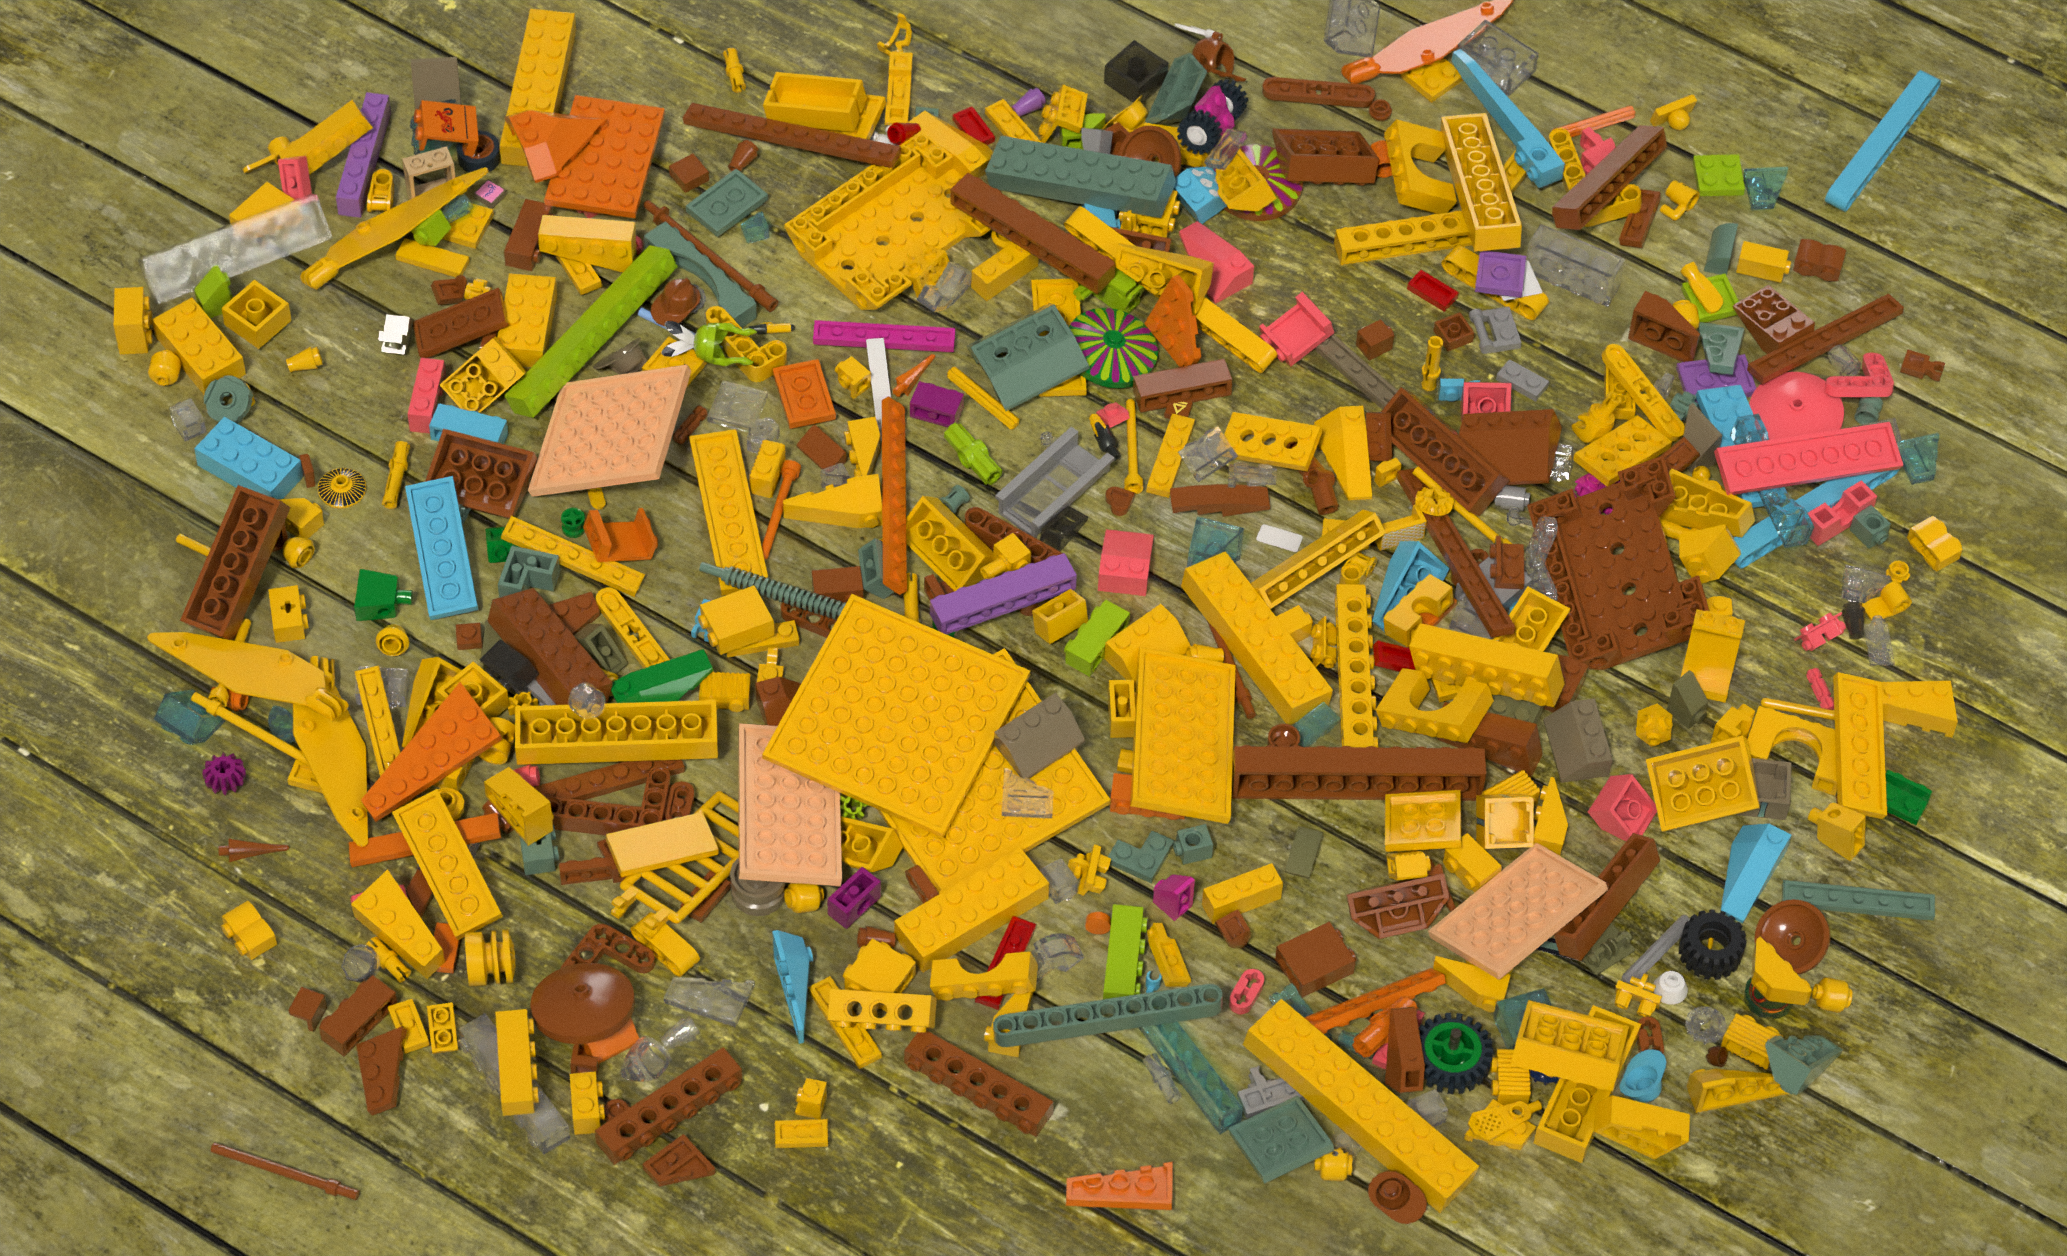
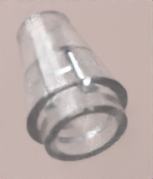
M690 1016L686 1019L682 1017L660 1037V1040L668 1051L696 1040L695 1037L700 1032Z

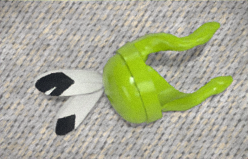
M665 322L668 332L680 339V341L665 346L661 352L663 356H676L694 347L696 356L706 363L720 366H729L736 363L751 365L754 363V361L746 357L725 358L719 345L729 331L738 335L750 336L757 333L752 328L740 329L731 323H708L700 326L696 334L693 335L677 322Z

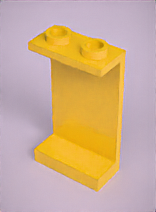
M1696 609L1681 677L1690 670L1694 673L1707 699L1726 703L1745 620Z

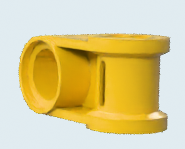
M379 169L373 173L370 192L367 198L368 212L373 210L387 211L393 208L395 189L393 175L389 170Z
M1359 551L1349 557L1341 569L1339 584L1363 585L1374 571L1377 558L1374 556L1370 558Z

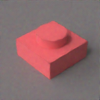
M1116 402L1108 404L1096 412L1109 428L1130 418L1128 410Z

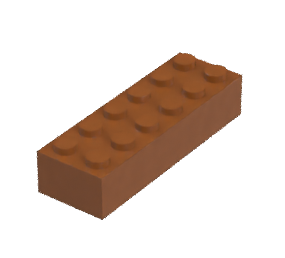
M1401 387L1381 411L1391 413L1392 443L1446 492L1450 493L1468 512L1480 517L1510 480L1412 392Z
M240 485L237 486L180 621L216 637L235 640L291 507L275 498Z
M534 588L492 600L487 622L556 705L608 703L613 682Z

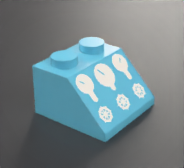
M1211 166L1187 168L1175 177L1176 183L1173 190L1178 191L1177 199L1181 201L1182 205L1195 220L1201 224L1226 207V204L1218 195L1219 188L1215 178L1216 172Z

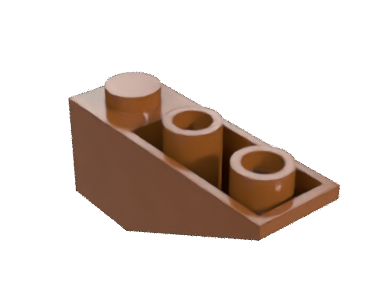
M1414 1007L1390 1009L1385 1084L1400 1093L1423 1091L1425 1064L1416 1010Z

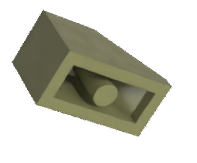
M588 624L574 635L600 668L616 674L628 664L602 624Z
M1690 670L1673 684L1667 711L1688 729L1695 723L1700 724L1706 718L1708 700L1694 673Z

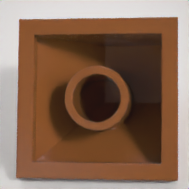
M775 677L755 683L756 701L765 725H779L801 683L782 677Z

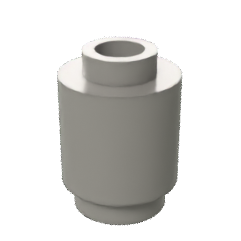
M1505 485L1495 497V506H1501V509L1524 511V507L1530 504V493L1526 492V487Z

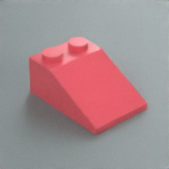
M1106 529L1100 561L1098 591L1146 596L1154 535Z

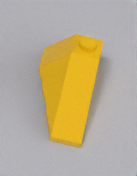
M923 111L908 121V123H918L921 130L953 156V169L964 177L967 173H970L974 177L981 178L986 174L985 170L993 154V151L986 144L927 111Z
M1229 136L1211 150L1213 166L1216 170L1215 178L1219 188L1218 195L1229 209L1259 211L1277 198L1266 179L1240 148L1236 150L1231 159L1224 158L1222 163L1219 164L1222 151L1234 142Z
M1121 243L1118 244L1115 260L1116 268L1136 282L1140 281L1145 284L1155 295L1159 294L1161 296L1173 276L1179 275L1193 292L1194 301L1190 302L1193 314L1198 312L1210 287L1214 266L1212 262L1193 256Z
M1363 406L1338 407L1314 422V425L1321 426L1323 431L1317 446L1323 451L1329 467H1332L1337 476L1336 480L1348 500L1372 499Z
M872 474L846 479V484L837 487L831 484L825 486L826 490L816 494L814 492H807L783 500V516L785 519L853 528L881 526L882 500L879 475Z
M439 657L422 659L413 682L402 743L403 748L406 747L443 703L437 694V690L462 671Z
M840 816L841 860L852 868L860 869L863 867L869 872L893 866L903 848L894 829Z
M1699 1069L1689 1075L1687 1089L1696 1113L1789 1094L1780 1088V1084L1774 1081L1773 1074Z

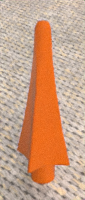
M931 354L921 363L895 378L897 386L892 390L893 394L897 397L902 393L909 396L923 372L935 359V355Z

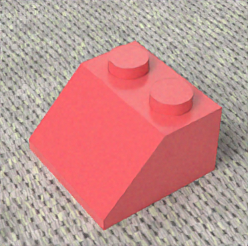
M1632 774L1609 777L1588 813L1602 830L1627 841L1633 833L1644 834L1657 813V808Z

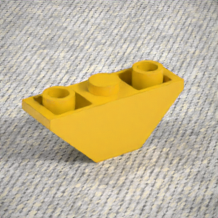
M1761 937L1756 939L1752 958L1751 984L1768 1001L1806 1005L1812 993L1809 983L1793 971L1790 963L1783 960L1770 943H1766Z

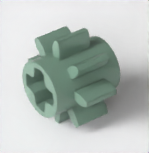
M1684 391L1683 395L1677 393L1674 396L1670 407L1680 420L1684 421L1687 417L1689 405L1694 403L1698 408L1699 404L1695 402L1697 396Z

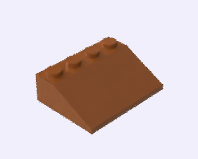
M1272 130L1280 170L1287 181L1296 184L1301 183V181H1310L1314 184L1332 182L1337 185H1343L1345 182L1356 185L1375 183L1379 158L1359 131Z
M1554 409L1472 413L1463 415L1459 435L1510 479L1506 485L1549 483L1562 426Z
M443 429L425 482L453 476L459 504H462L465 508L510 519L511 516H515L528 491L538 459L532 451Z

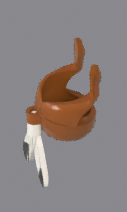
M1175 23L1174 26L1205 35L1206 38L1201 39L1195 45L1192 55L1207 72H1212L1223 78L1229 77L1237 82L1246 81V78L1232 74L1234 69V53L1232 48L1222 41V33ZM1220 64H1223L1226 68V72L1216 69L1220 66Z

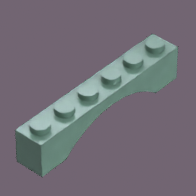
M665 221L644 235L645 249L649 245L669 249L678 268H682L703 280L715 295L718 306L724 308L741 328L756 319L757 304L751 296H747L736 282L729 280L723 270L716 268L705 254L702 255L696 250L691 241L685 240L677 228L671 227Z

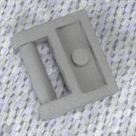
M1510 307L1483 311L1481 309H1474L1469 312L1470 321L1474 323L1480 340L1479 348L1481 353L1488 354L1521 348L1522 342ZM1488 321L1494 341L1489 340L1483 322Z

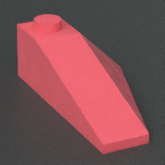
M1198 221L1179 231V236L1187 255L1214 263L1211 284L1206 295L1215 304L1253 284L1254 265L1237 248Z

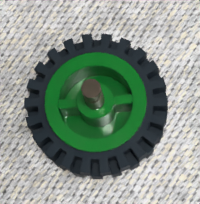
M1445 1013L1444 1019L1441 1018L1440 1014L1435 1015L1434 1021L1429 1018L1425 1021L1424 1026L1421 1024L1419 1027L1425 1064L1424 1080L1427 1079L1426 1086L1429 1088L1436 1084V1091L1441 1093L1443 1087L1448 1088L1447 1094H1453L1456 1088L1459 1094L1465 1092V1087L1469 1091L1473 1090L1475 1083L1479 1086L1483 1082V1078L1487 1077L1491 1067L1493 1048L1492 1039H1488L1489 1033L1486 1029L1481 1031L1482 1024L1479 1022L1472 1025L1473 1018L1469 1016L1466 1021L1461 1020L1462 1014L1460 1013L1456 1014V1019L1451 1018V1013Z

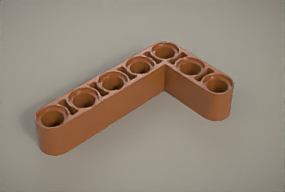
M972 507L965 513V525L993 551L994 544L1014 533L1031 551V563L1035 564L1046 560L1050 556L1063 554L982 508ZM1049 599L1021 608L1019 611L1025 616H1033L1032 610L1045 604Z
M656 766L649 771L641 807L561 797H546L551 803V812H555L553 813L554 819L552 820L555 830L606 836L609 833L665 821L664 813L671 787L670 772L662 766Z

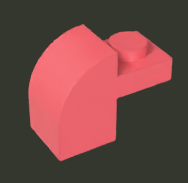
M1590 127L1582 130L1580 146L1585 150L1580 161L1585 174L1587 175L1616 148L1611 137L1603 141L1601 136Z

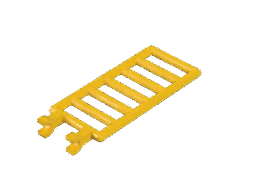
M717 791L694 814L703 812L707 819L739 838V827L712 810L721 802L739 814L738 801L722 791ZM713 835L719 851L730 857L731 860L724 867L709 857L695 860L716 873L708 882L681 864L668 866V869L700 888L693 897L652 871L629 875L620 883V888L625 892L621 896L614 898L611 902L615 906L611 910V914L620 919L636 899L657 912L654 916L644 921V926L647 928L643 931V935L651 940L668 920L679 924L730 875L732 864L739 857V851ZM643 877L684 905L675 912L633 884Z

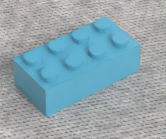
M223 417L194 448L199 467L236 488L240 485L275 499H284L303 478L300 459L226 417Z

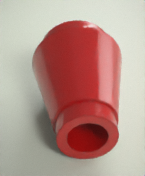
M895 122L888 128L887 137L891 143L901 145L920 132L921 127L918 123Z

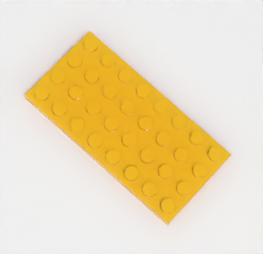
M1142 647L1139 648L1130 806L1219 823H1229L1231 819L1236 665Z

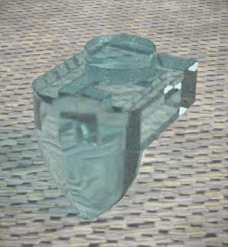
M273 705L268 715V725L272 735L288 744L295 741L292 715L285 708Z

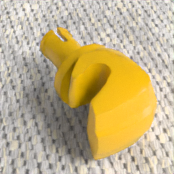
M1609 392L1601 404L1594 403L1590 406L1588 412L1580 414L1578 418L1583 421H1578L1571 425L1577 437L1583 442L1590 444L1609 433L1615 421L1612 412L1621 403V397H1618V394L1615 392Z

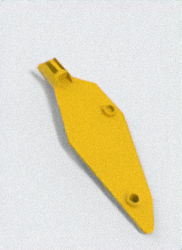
M481 168L455 177L369 220L360 222L353 231L329 248L326 257L320 258L303 271L300 275V280L303 284L313 289H319L337 275L339 268L402 238L456 196L464 194L468 187L488 173V168Z

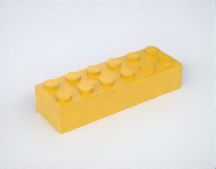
M1422 623L1419 624L1409 645L1415 670L1424 672L1426 679L1431 678L1443 681L1446 684L1461 686L1466 680L1487 683L1493 695L1508 696L1518 701L1525 700L1539 706L1546 705L1550 707L1555 706L1565 685L1559 658L1556 654Z
M1019 847L894 921L895 938L924 973L932 968V960H942L951 957L1010 922L1012 916L1019 917L1049 898V882Z
M1595 1005L1592 1006L1588 1016L1629 1026L1613 1091L1599 1090L1594 1086L1572 1083L1567 1079L1559 1078L1536 1129L1533 1144L1580 1163L1583 1162L1595 1136V1104L1613 1095L1637 1042L1641 1028L1640 1023Z

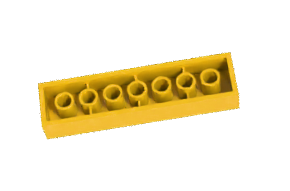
M530 9L506 116L523 110L559 113L576 35L575 13ZM505 121L500 142L501 164L527 166L523 149L516 135H512Z
M1479 113L1441 117L1440 131L1443 133L1446 147L1444 153L1474 252L1520 248L1522 224L1487 114Z
M1226 551L1185 568L1181 587L1206 620L1220 634L1229 650L1286 724L1291 725L1329 707L1333 689Z
M716 700L515 706V752L517 765L718 758Z

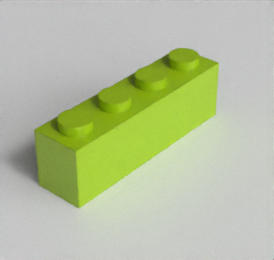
M1113 904L1103 1000L1140 994L1141 983H1136V977H1142L1143 961H1138L1139 954L1144 955L1145 939H1141V932L1146 933L1148 920L1147 917H1143L1144 907Z

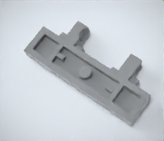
M1260 1066L1250 1069L1248 1076L1251 1084H1248V1089L1237 1092V1098L1246 1119L1297 1095L1302 1101L1306 1100L1282 1078L1266 1081L1264 1076L1260 1075Z

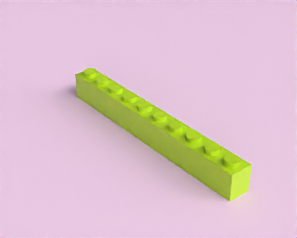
M649 245L504 395L513 413L534 418L674 272L678 266L669 249Z

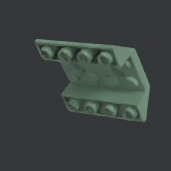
M1051 303L966 346L976 364H980L990 380L995 394L1005 411L1090 368L1073 333L1056 306ZM1042 331H1049L1046 336H1039ZM1002 352L1007 353V355L1003 358L997 357V355Z

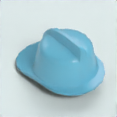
M1651 1049L1642 1051L1634 1056L1629 1062L1620 1082L1621 1093L1629 1096L1634 1101L1642 1103L1656 1099L1662 1090L1661 1079L1667 1063L1665 1055L1658 1050Z

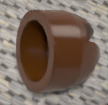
M1721 1046L1710 1047L1707 1050L1709 1054L1705 1056L1707 1062L1715 1067H1724L1728 1058L1727 1049Z

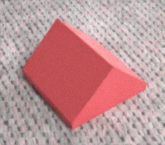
M1464 382L1460 402L1461 422L1464 414L1510 411L1512 383Z

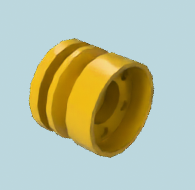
M509 929L502 930L503 941L497 942L496 930H493L490 943H485L482 932L465 933L469 987L486 986L488 974L493 973L495 982L498 985L500 984L501 972H505L507 984L513 983L516 960L514 943L510 937Z

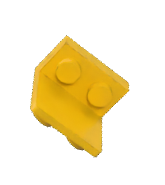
M1064 84L1058 92L1055 91L1053 93L1050 104L1044 106L1041 114L1044 120L1039 127L1038 134L1041 135L1040 141L1042 143H1046L1057 125L1076 133L1080 132L1088 94Z

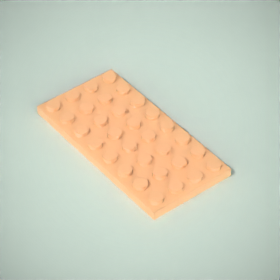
M739 723V879L841 886L840 793L762 759V753L777 726Z

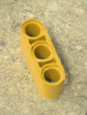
M649 912L631 927L630 930L633 937L640 944L651 949L655 957L678 977L683 976L700 961L698 953L666 923L651 940L644 936L643 931L647 928L644 926V921L655 915Z

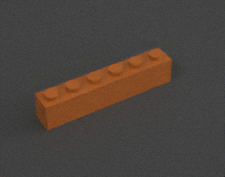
M1635 833L1629 837L1597 877L1606 882L1608 890L1554 934L1560 955L1579 961L1584 958L1660 862L1655 839Z

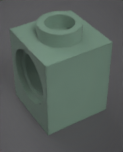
M1870 505L1853 516L1850 531L1870 549L1876 544L1881 545L1887 540L1891 523Z
M1206 824L1177 831L1173 848L1175 855L1180 856L1183 865L1212 858L1213 842Z

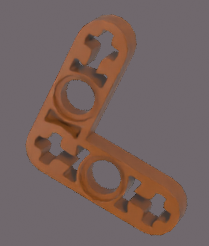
M596 924L588 931L562 964L561 968L576 963H597L606 954L638 973H648L654 969L655 955L651 949L606 924ZM603 933L606 935V939H605L604 937H601L599 940L597 939V936H596V935L601 936V935H603ZM620 944L629 946V950L625 953H619L615 948ZM583 951H591L594 954L588 960H584L579 956ZM645 957L648 958V962L643 961L642 963H639V959L643 960L645 959Z

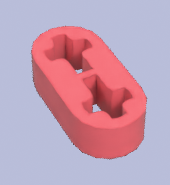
M1248 969L1242 974L1230 995L1229 1006L1234 1013L1246 1014L1251 1010L1263 990L1264 975L1257 969ZM1256 979L1257 983L1254 982L1251 988H1248V981ZM1245 995V1002H1242L1241 1005L1237 1004V1000L1240 1001L1242 996Z

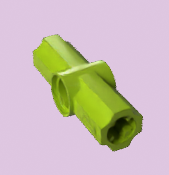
M955 422L944 432V438L956 450L962 465L967 469L971 467L985 484L992 485L997 482L999 477L1002 476V469L989 456L988 449L983 441L980 439L975 440L961 423L957 424Z

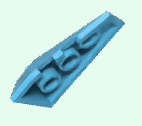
M1400 541L1389 561L1372 622L1385 632L1383 618L1389 610H1392L1399 604L1403 596L1408 595L1415 588L1416 584L1429 574L1443 581L1450 568L1419 541Z
M1769 823L1742 826L1731 845L1720 911H1724L1726 916L1732 915L1736 921L1744 923L1787 852L1791 834Z
M779 930L772 931L773 958L799 1044L804 1043L810 973L809 962L813 961L810 946L805 947L803 937Z

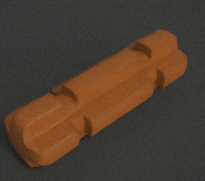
M701 405L695 407L692 411L693 413L689 414L679 426L680 428L673 433V440L681 445L688 439L687 436H690L700 425V421L706 418V408Z

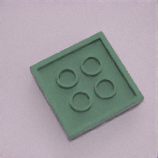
M1298 1095L1228 1128L1230 1136L1264 1184L1334 1151L1332 1141Z

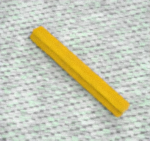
M954 366L948 370V379L1009 429L1013 430L1019 425V418L1009 410L1005 411L999 401L960 369Z

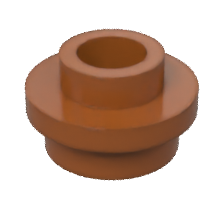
M1375 100L1369 107V114L1375 120L1383 121L1391 116L1392 109L1386 100Z

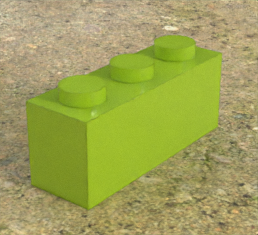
M1106 599L1100 607L1096 606L1092 611L1090 620L1087 623H1083L1075 639L1069 640L1064 649L1066 653L1065 664L1090 677L1104 660L1105 642L1129 626L1130 612Z

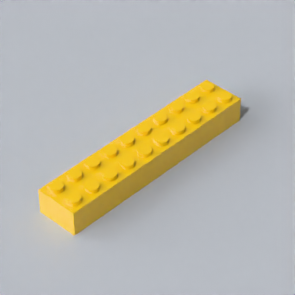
M1280 999L1248 1029L1243 1042L1245 1048L1388 1170L1404 1175L1419 1187L1424 1193L1427 1203L1439 1213L1473 1181L1479 1165L1283 999Z

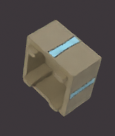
M1752 758L1760 809L1736 815L1786 820L1790 807L1791 762Z

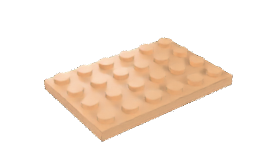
M1535 843L1534 847H1530L1428 930V933L1434 941L1499 980L1608 890L1607 884L1542 845Z

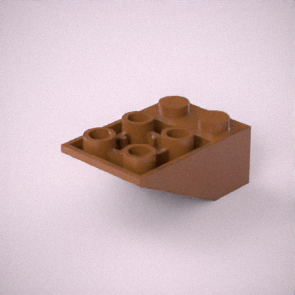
M1769 285L1733 305V309L1766 354L1814 331L1815 322Z

